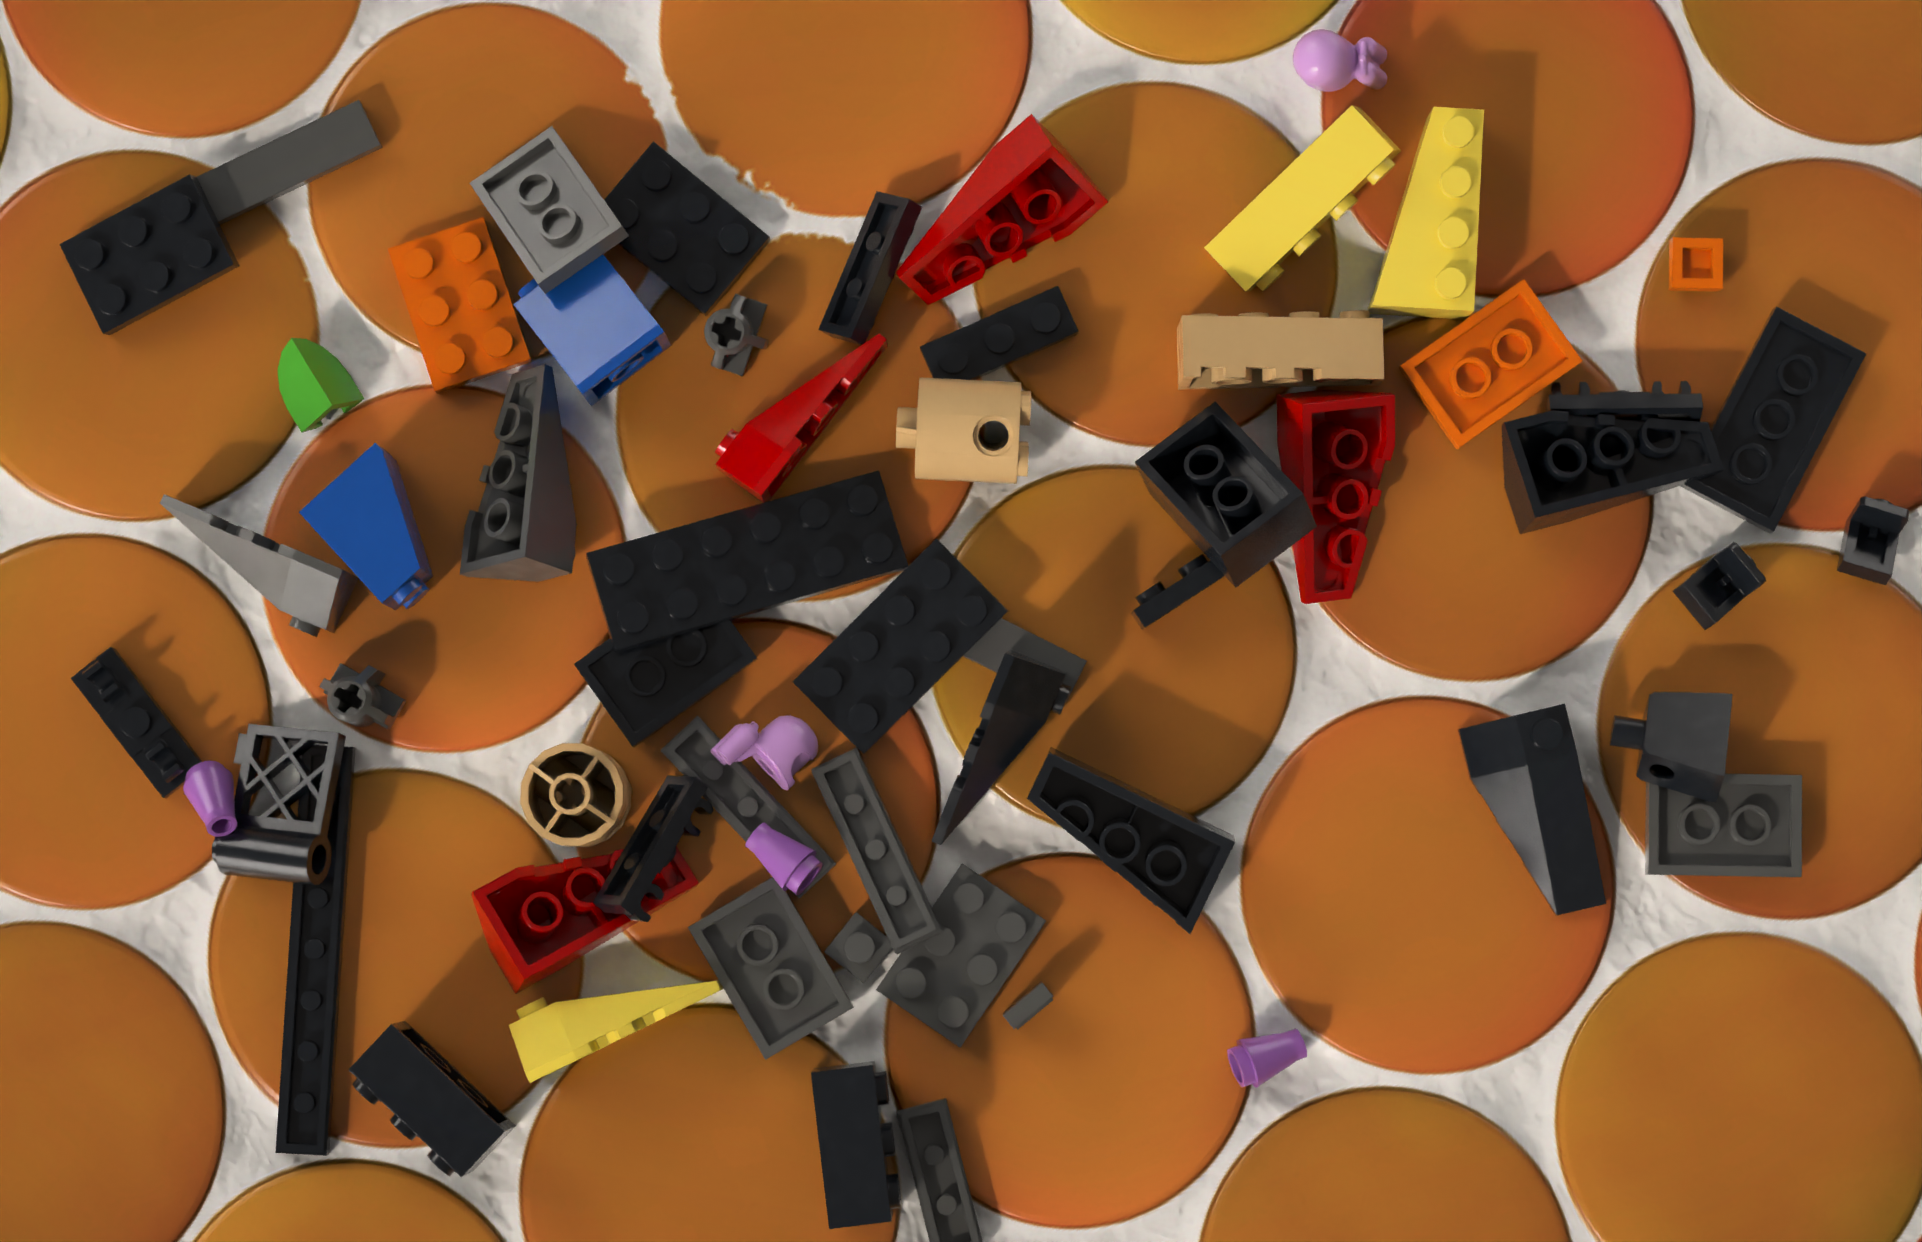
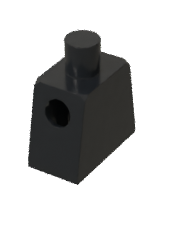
M1654 692L1649 694L1643 720L1614 715L1610 746L1639 750L1636 776L1640 780L1706 801L1717 802L1725 777L1733 694Z

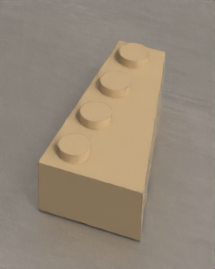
M1365 310L1343 311L1339 313V318L1319 317V312L1313 311L1289 313V317H1269L1268 313L1262 312L1242 313L1238 316H1218L1211 313L1182 315L1177 327L1178 390L1380 385L1384 380L1383 318H1370V312Z

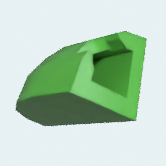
M291 338L281 352L278 365L279 390L286 408L302 433L322 426L321 420L332 409L341 408L346 413L364 400L352 377L334 355L321 345L310 340Z

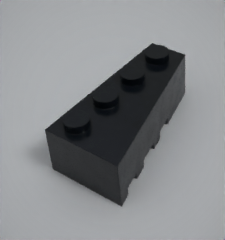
M1052 747L1027 797L1029 801L1076 840L1083 843L1113 871L1119 873L1137 888L1143 896L1155 906L1161 908L1179 926L1191 934L1235 844L1234 835Z

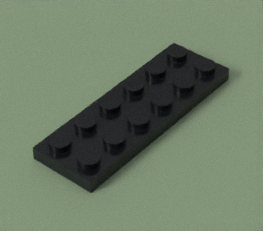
M879 470L586 553V559L615 653L903 571L908 567Z

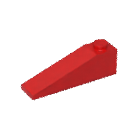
M1031 114L991 149L900 266L896 274L925 303L930 305L982 279L986 269L1008 258L1015 263L1028 256L1027 249L1051 237L1054 242H1057L1071 235L1105 206L1108 200L1062 144Z
M877 334L746 423L739 433L731 429L715 450V453L720 456L715 464L717 469L760 502L770 501L888 347L887 339L881 334Z
M1315 390L1277 394V446L1281 471L1304 494L1317 525L1316 528L1293 544L1301 602L1311 604L1351 599L1368 542L1365 532L1372 507H1378L1382 493L1378 486L1386 460L1391 461L1395 448V394L1340 390Z
M677 846L676 854L672 861L662 869L660 874L657 873L652 884H656L662 889L664 893L662 900L650 899L644 895L641 901V908L644 912L651 915L698 886L699 882ZM624 849L615 850L611 854L581 859V857L564 859L563 862L549 865L518 867L471 893L489 950L515 994L559 971L639 922L629 919L624 914L605 913L593 904L594 899Z

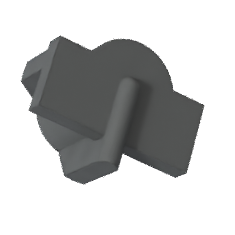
M735 294L730 309L718 310L708 318L704 328V335L708 345L715 351L711 362L713 367L740 376L744 375L753 346L761 349H766L768 346V339L757 336L768 306L767 304Z
M340 663L331 680L324 678L319 686L324 689L323 693L328 695L327 704L330 712L337 719L357 727H366L377 723L390 730L407 701L380 686L385 673L370 665L359 674Z

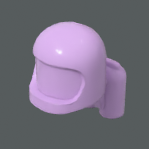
M1319 29L1305 34L1297 42L1294 49L1293 65L1297 74L1308 86L1323 92L1337 91L1344 88L1353 79H1357L1360 83L1372 89H1381L1387 82L1386 73L1380 69V64L1387 58V50L1370 37H1363L1358 40L1356 45H1353L1333 31Z
M786 715L777 717L759 733V725L754 721L750 724H737L710 750L713 756L724 766L726 764L731 765L733 762H741L752 756L782 789L789 790L795 784L793 776L809 760L812 761L816 757L818 740L814 731L806 722L800 718Z

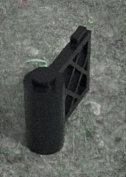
M249 724L247 734L239 733L233 762L241 765L234 798L237 827L226 836L215 837L212 844V858L217 863L221 873L319 885L324 881L331 864V845L327 834L345 744V735L336 732ZM263 738L277 739L285 754L265 769L259 760ZM289 740L299 742L296 745L292 746ZM315 743L328 744L324 764L313 773H310L299 756ZM293 763L303 781L283 796L272 779ZM265 785L276 803L260 816L248 815L252 795ZM310 790L317 800L313 822L300 821L290 806ZM283 812L287 819L276 817H278Z

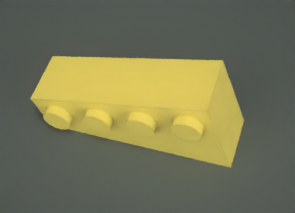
M1351 105L1204 248L1245 292L1252 291L1256 286L1265 291L1285 271L1279 264L1293 251L1299 257L1305 253L1322 236L1317 229L1331 216L1337 221L1358 202L1354 194L1368 181L1373 186L1378 183L1396 165L1392 159L1401 150L1360 107Z
M1433 107L1426 118L1376 286L1367 311L1370 314L1466 320L1474 312L1484 124L1483 109Z

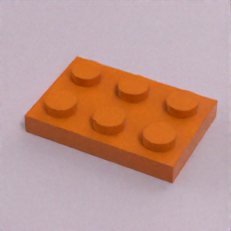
M484 217L388 248L434 391L437 394L533 362Z
M1523 279L1399 366V370L1456 450H1458L1579 365L1583 360L1525 279Z

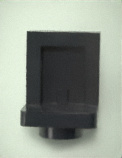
M1861 497L1845 523L1837 571L1886 585L1893 573L1899 534L1908 521L1909 510L1895 506L1884 499Z
M1733 542L1706 561L1675 588L1673 592L1703 629L1706 630L1718 622L1747 595L1766 582V578L1756 567L1754 560L1737 543Z

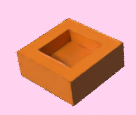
M1673 237L1669 240V290L1719 292L1723 289V238Z

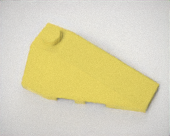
M719 980L564 1000L547 1005L545 998L542 997L516 1010L520 1020L509 1024V1028L525 1074L531 1083L724 988Z

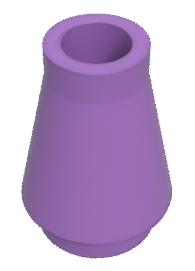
M203 761L194 765L186 774V781L183 786L184 794L204 822L210 835L222 837L232 833L237 827L232 773L217 761Z
M765 822L753 831L745 844L755 854L782 890L790 889L796 895L801 894L813 882L823 866V863L815 857L817 853L815 850L772 829Z
M1295 1028L1283 1033L1237 1040V1046L1227 1050V1056L1239 1085L1246 1087L1252 1084L1257 1088L1296 1061L1306 1058L1307 1049L1300 1032Z

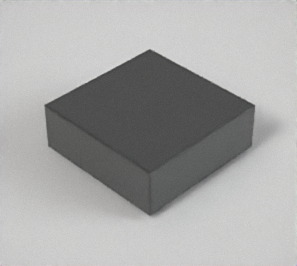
M1040 982L1002 1015L1013 1029H1019L1053 1001L1052 997L1054 996Z

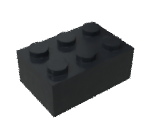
M1216 401L1135 461L1150 495L1235 587H1238L1317 527L1304 494Z
M406 1021L391 1024L348 1069L357 1078L352 1083L354 1088L374 1105L378 1101L383 1102L394 1113L390 1118L391 1123L408 1139L413 1140L417 1136L432 1149L427 1155L428 1158L448 1176L455 1172L462 1178L474 1171L516 1126Z
M875 1061L814 1068L811 1072L829 1229L891 1222L893 1209L901 1208L902 1201L898 1173L888 1174L886 1158L895 1156L896 1153L892 1122L882 1123L880 1105L889 1104L886 1071L876 1072Z

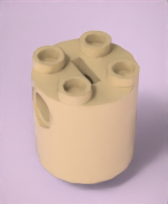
M919 378L917 408L898 407L896 448L915 449V479L1017 484V476L1027 477L1029 446L1028 442L1019 441L1020 425L1030 426L1031 391H1021V382ZM988 421H999L1006 426L1008 434L999 443L986 442L979 434V429L983 424Z
M562 743L544 750L529 764L521 782L520 804L528 824L542 838L561 846L593 847L609 840L623 826L631 808L632 787L624 769L609 754L583 743Z

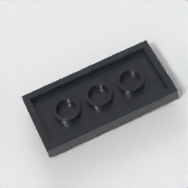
M1776 306L1772 309L1710 428L1724 470L1721 473L1681 485L1680 487L1768 533L1774 532L1866 353Z
M935 539L793 683L865 754L1009 610L938 539Z

